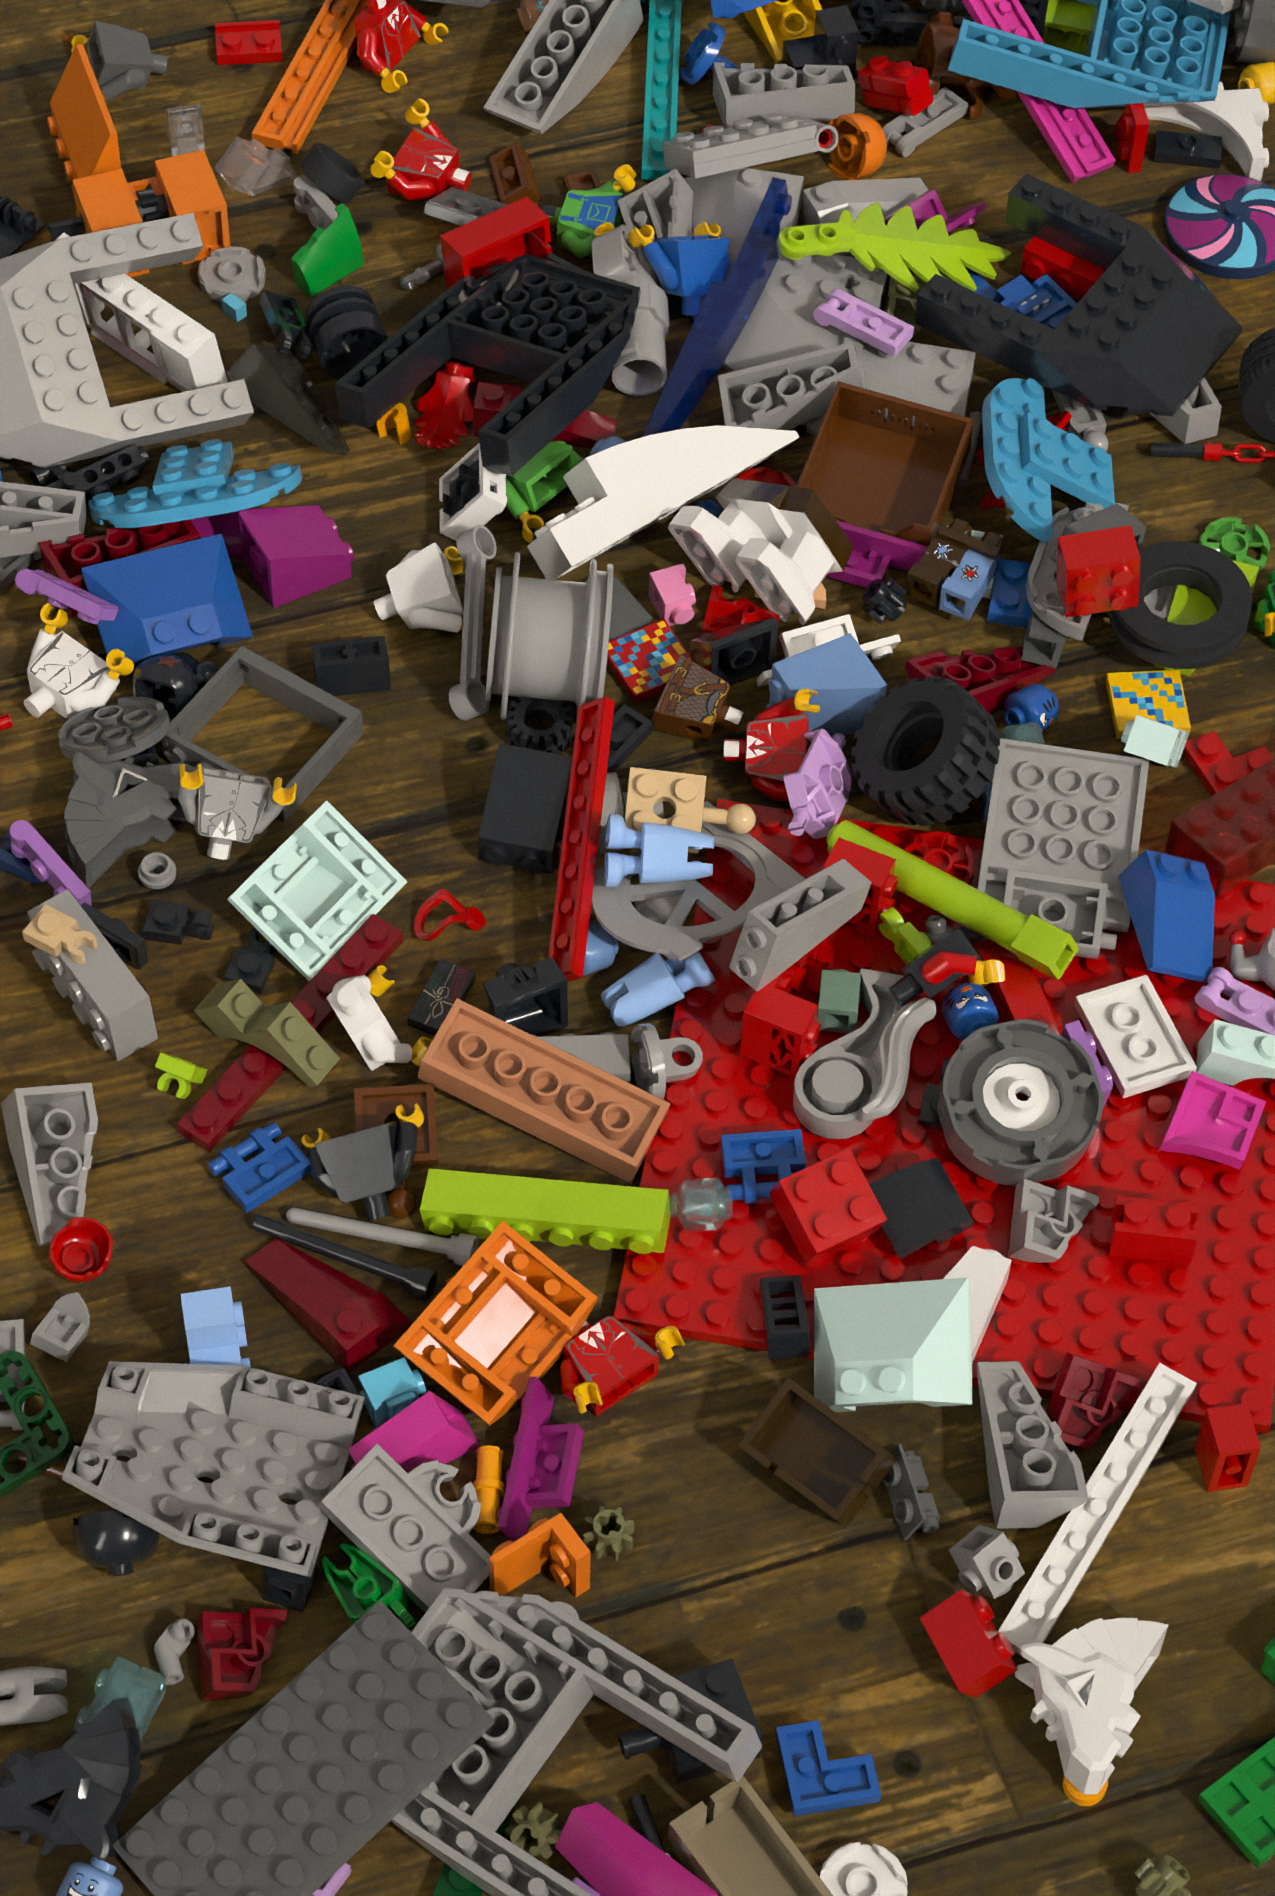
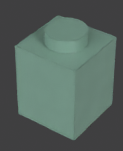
M822 969L817 1022L821 1023L820 1031L851 1033L856 1030L861 973H853L843 969Z

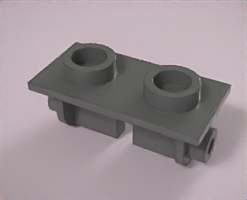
M898 1444L890 1453L897 1461L882 1481L887 1488L893 1506V1515L899 1524L903 1540H907L918 1528H922L924 1533H931L939 1529L938 1522L941 1520L932 1493H918L917 1491L926 1490L929 1486L921 1457L916 1456L912 1450L904 1452L902 1444Z

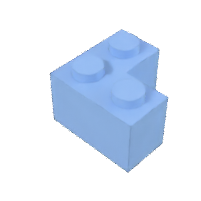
M231 1286L181 1294L190 1364L243 1365L250 1367L249 1358L241 1359L239 1347L247 1346L242 1303L241 1301L233 1302Z

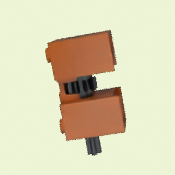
M199 150L156 160V177L127 183L122 168L73 179L77 217L48 224L51 241H55L62 233L72 237L194 213L203 247L194 260L181 262L182 265L202 261L203 258L206 260L210 257L212 251L230 246L227 204L205 151ZM149 269L126 273V275L134 277L147 274Z

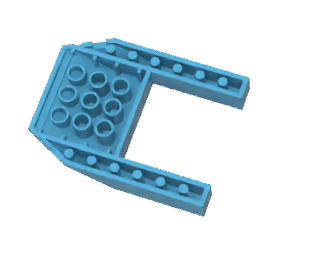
M1074 0L1078 3L1095 6L1085 56L963 19L948 70L962 76L973 77L996 86L1006 87L1025 95H1032L1072 108L1126 107L1128 104L1143 103L1144 106L1215 101L1230 13L1221 14L1187 0Z

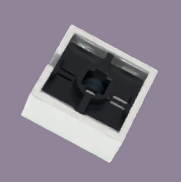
M479 443L439 478V501L443 502V508L439 510L440 533L456 541L459 533L477 525L484 526L495 515L500 514L507 503L506 474L482 466Z

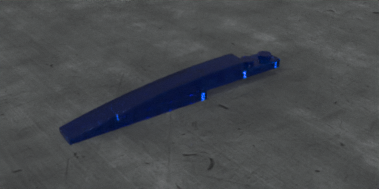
M772 178L726 283L712 281L642 437L681 428L711 384L740 336L779 258L776 240L780 233V222L784 215L789 214L792 205V196L788 195L786 180Z

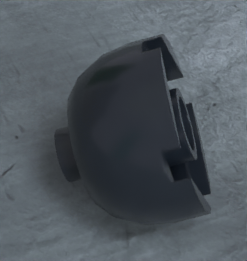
M117 1509L79 1515L78 1518L72 1519L74 1539L79 1554L91 1566L107 1568L108 1576L133 1574V1566L149 1559L155 1552L160 1538L159 1532Z

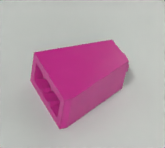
M429 1391L351 1446L348 1451L355 1462L351 1466L353 1469L378 1444L409 1473L420 1464L439 1460V1463L446 1464L474 1451L481 1444L463 1413Z

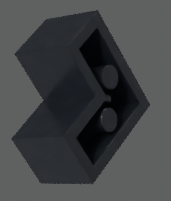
M848 6L817 10L814 36L783 41L781 64H787V66L795 70H803L805 65L848 66L853 80H855L859 30Z

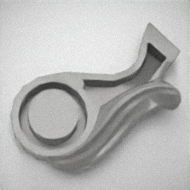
M861 968L859 995L870 1017L861 1028L821 1047L800 1066L794 1080L793 1110L800 1123L813 1134L828 1139H846L858 1135L870 1126L874 1119L889 1115L903 1097L908 1080L910 1050L913 1039L924 1023L934 1019L937 1011L935 1002L926 997L903 1007L895 1000L889 991V987L903 978V975Z

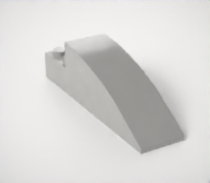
M549 0L484 105V111L542 135L589 94L628 46L644 22L640 0Z

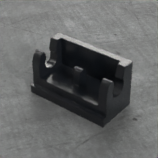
M385 636L311 644L316 687L333 696L391 690L389 657Z

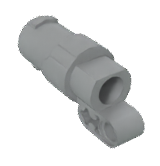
M622 224L592 240L594 274L640 287L641 295L631 337L612 369V382L623 393L634 396L647 395L663 387L667 380L665 338L669 327L668 298L663 289L660 288V281L652 265L638 260V248L633 247L628 241V233L631 230Z

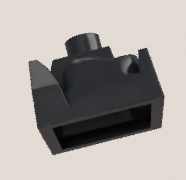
M552 957L534 963L535 968L528 965L518 967L515 963H507L501 966L496 972V978L483 982V987L488 996V1014L538 1037L568 1027L567 979Z

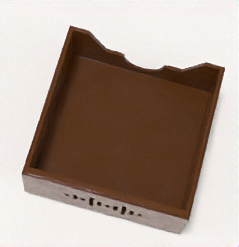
M838 381L796 487L813 489L836 521L846 522L850 525L881 532L906 541H913L928 547L931 540L936 536L941 524L943 525L969 456L974 419Z

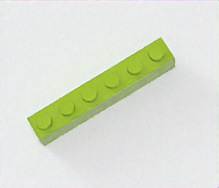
M430 1168L420 1206L425 1231H432L438 1235L446 1236L452 1233H466L476 1235L479 1239H487L498 1225L504 1221L528 1242H551L562 1247L570 1246L571 1244L591 1246L598 1250H609L611 1248L627 1249L640 1254L651 1252L664 1253L672 1212L669 1191L665 1189Z

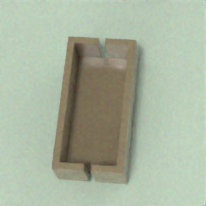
M744 1776L741 1777L738 1783L732 1781L710 1795L708 1816L707 1806L701 1801L669 1822L667 1843L685 1868L718 1892V1896H833ZM707 1817H708V1818L710 1819V1821H711V1822H709L708 1824H706V1818H707Z

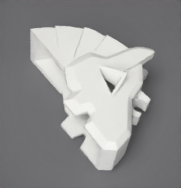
M1099 1618L1088 1622L1079 1629L1074 1628L1053 1645L1029 1643L1021 1646L1020 1655L1031 1663L1018 1665L1015 1677L1034 1689L1036 1706L1032 1709L1030 1719L1034 1723L1044 1719L1049 1725L1045 1737L1049 1741H1057L1064 1776L1082 1794H1098L1115 1769L1111 1763L1115 1755L1122 1758L1132 1744L1133 1739L1128 1734L1131 1733L1141 1716L1130 1706V1703L1133 1700L1134 1691L1160 1654L1168 1624L1154 1621H1138V1618H1115L1108 1620Z

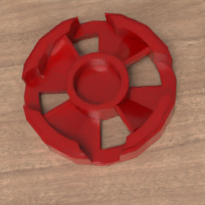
M940 831L920 833L914 837L913 843L907 847L905 845L903 850L910 854L916 851L922 856L916 857L950 875L952 868L967 871L963 882L970 885L973 881L976 860L972 849L967 844L965 848L962 844L956 842V836L951 833ZM942 847H949L955 850L956 852L951 855L948 851L942 849Z

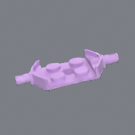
M824 729L804 734L805 738H808L812 744L798 772L783 776L790 807L793 812V819L788 825V830L791 829L790 833L795 836L802 835L804 830L814 839L827 836L830 829L836 825L853 788V773L842 751L847 743V739L844 740L845 736L840 733H836L831 737Z

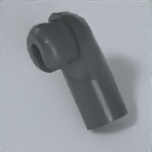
M938 914L929 916L925 922L927 927L925 934L934 943L948 932L956 929L962 931L970 944L983 939V936L965 926L956 929L947 926L946 919Z

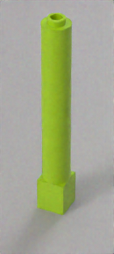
M848 820L834 825L827 835L826 842L829 854L840 837L896 859L894 875L899 877L896 890L1015 953L1020 961L1059 981L1079 950V947L1069 933L1033 914L1029 917Z

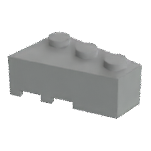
M677 169L668 172L618 200L625 225L630 230L635 227L640 229L643 225L652 226L655 232L652 239L653 242H657L659 237L691 236L693 190ZM644 247L638 248V260L650 263L643 253Z

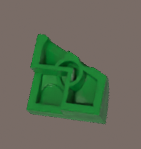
M343 203L334 209L338 216L329 227L323 230L319 226L312 234L309 242L302 246L291 258L295 284L311 297L364 265L362 248L354 221L348 207Z

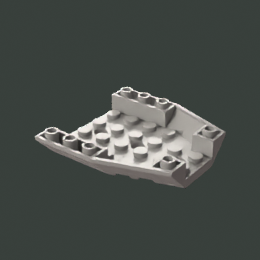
M109 1361L98 1388L93 1418L81 1447L74 1446L62 1480L177 1543L311 1577L329 1522V1518L317 1505L343 1479L350 1456L348 1449L354 1441L365 1397L243 1365ZM117 1456H127L131 1460L128 1462L119 1461ZM208 1477L213 1479L214 1482L204 1483L197 1478ZM289 1498L298 1503L289 1505L282 1502L281 1499Z

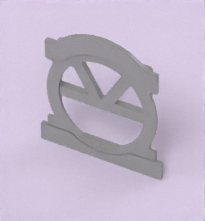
M708 801L704 802V807L716 808ZM702 822L701 833L713 836L714 846L725 848L755 874L754 889L750 897L740 908L733 911L696 880L631 885L630 882L634 874L624 876L621 883L615 888L605 887L604 866L595 871L592 907L601 926L617 940L637 949L664 954L671 960L682 961L701 950L703 944L710 939L731 932L744 925L748 911L806 879L750 834L733 833L725 824ZM637 849L630 856H640L642 850ZM682 895L666 924L657 923L644 917L631 903L633 901ZM695 903L716 920L697 926H682Z

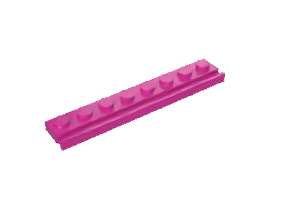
M962 0L975 23L1044 43L1019 0ZM1016 91L1072 184L1080 178L1084 177L1085 179L1113 167L1116 160L1084 108L1058 105L1052 101Z

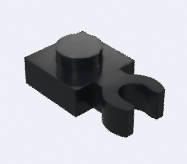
M253 927L248 934L249 949L237 947L224 980L226 982L241 978L252 992L262 994L275 965V958L271 954L277 949L269 941L259 942V931Z

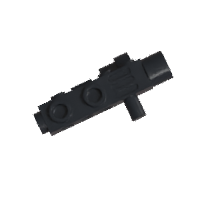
M133 444L74 473L68 472L65 464L47 468L33 465L28 467V474L34 486L85 492V500L88 498L92 500L93 496L110 492V488L119 483H122L123 486H128L139 480L144 467L150 465V459L143 446L137 447Z

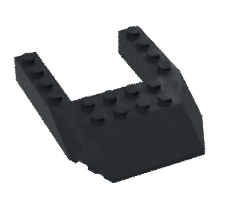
M1027 173L1008 193L1006 223L1106 269L1102 276L1055 330L938 274H935L918 292L916 302V325L1027 378L1034 379L1038 383L1092 409L1107 410V405L1128 407L1129 413L1142 414L1150 412L1155 415L1171 417L1243 330V327L1205 284L1143 226Z
M530 254L517 257L508 263L490 267V274L474 279L472 275L461 278L335 383L340 419L361 427L370 428L451 357L519 378L526 382H531V384L478 430L482 466L513 476L594 403L631 337L641 295L640 287Z

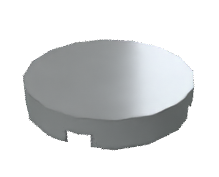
M229 246L212 251L210 257L205 261L203 258L199 263L197 275L201 291L210 299L222 303L221 299L233 293L245 302L257 296L264 288L266 269L263 260L258 255L257 257L252 255L250 250L243 247Z

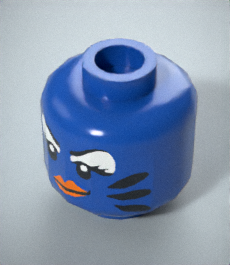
M1030 684L1011 693L1005 700L1003 709L1005 722L1019 736H1034L1052 727L1056 722L1059 708L1058 700L1051 690L1040 684Z
M960 983L951 988L942 1001L941 1010L951 1033L960 1040H964L981 1027L997 1024L999 1017L997 1008L990 994L982 985Z

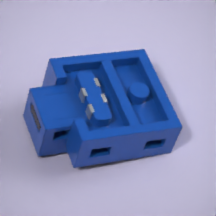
M1047 274L1034 281L1033 286L1020 275L999 288L993 300L1054 330L1077 304Z

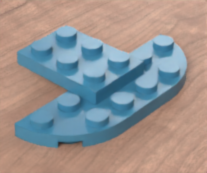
M1011 378L1000 382L988 393L982 406L985 471L996 498L999 499L1003 496L1004 503L1013 512L1010 517L1019 526L1043 543H1046L1054 535L1050 484L1086 503L1100 504L1103 509L1115 504L1111 455L1104 449L1095 447L1081 440L1077 435L1068 433L1046 420L1044 386L1031 378L1027 380Z
M213 439L201 443V447L189 449L185 445H178L168 448L165 453L161 454L152 486L153 490H149L148 487H136L129 490L128 494L114 496L110 492L101 493L93 496L92 500H88V505L94 522L102 525L104 520H109V523L113 524L115 528L146 527L231 513L270 502L269 499L279 495V490L281 489L284 490V494L291 492L302 481L300 465L290 466L289 463H279L269 467V470L255 472L254 469H243L229 477L234 457L231 441L222 443L219 439Z

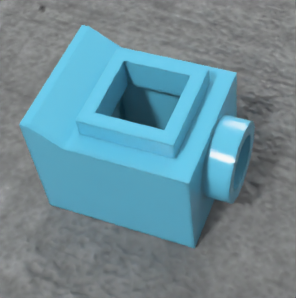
M405 1357L358 1376V1380L363 1388V1391H360L359 1394L365 1397L363 1404L376 1429L386 1419L394 1417L419 1399V1395L426 1392L425 1384L417 1369L411 1371Z

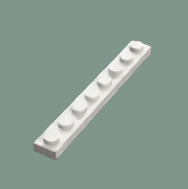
M1159 1363L1086 1484L1087 1502L1070 1511L1000 1627L998 1633L1001 1632L1006 1636L1014 1652L1020 1654L1021 1646L1029 1643L1045 1642L1195 1390L1197 1383Z

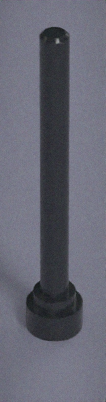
M257 1215L252 1222V1228L255 1231L404 1285V1290L409 1291L411 1297L427 1302L435 1290L438 1272L433 1269L420 1266L419 1268L411 1267L409 1270L262 1215Z

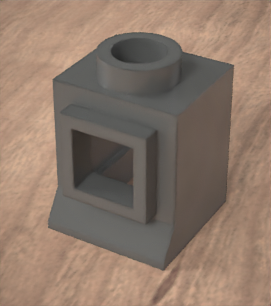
M1033 609L1024 634L1021 660L1057 668L1066 638L1042 621Z

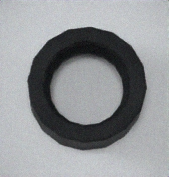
M315 142L299 164L304 174L316 186L343 203H350L365 182L361 173L347 159L322 143Z

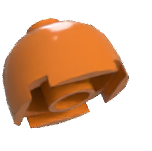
M848 113L839 115L838 118L832 119L828 123L829 126L837 130L839 135L837 146L829 152L832 163H828L830 170L837 178L841 180L866 178L882 166L886 157L887 142L881 125L874 118L862 113Z

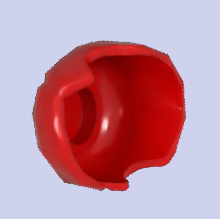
M87 1217L71 1218L61 1230L54 1234L49 1249L50 1263L56 1274L69 1282H91L98 1278L109 1266L113 1239L107 1227L96 1219Z

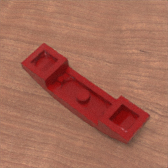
M991 940L971 944L983 961L996 959L1003 963L1005 981L995 982L993 985L1010 1021L1027 1019L1048 1024V1030L1059 1034L1047 999L1031 966L1020 961L1015 953Z

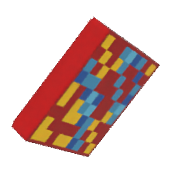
M665 619L618 637L608 643L607 664L635 704L663 692L679 655H683L693 662L695 661Z

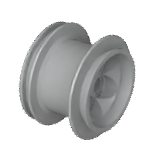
M516 552L514 554L512 576L502 575V568L496 567L485 701H491V694L502 695L500 713L502 720L506 718L508 696L575 702L577 706V724L578 707L602 698L604 693L614 566L613 564H607L606 571H598L597 561L592 559L588 580L585 583L519 577L520 553Z

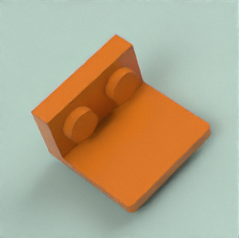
M559 1513L550 1520L543 1518L533 1524L526 1535L514 1542L512 1540L506 1541L493 1551L492 1556L489 1558L490 1591L498 1592L499 1596H503L549 1567L558 1585L562 1588L568 1586L573 1595L578 1597L590 1589L591 1552L562 1513Z

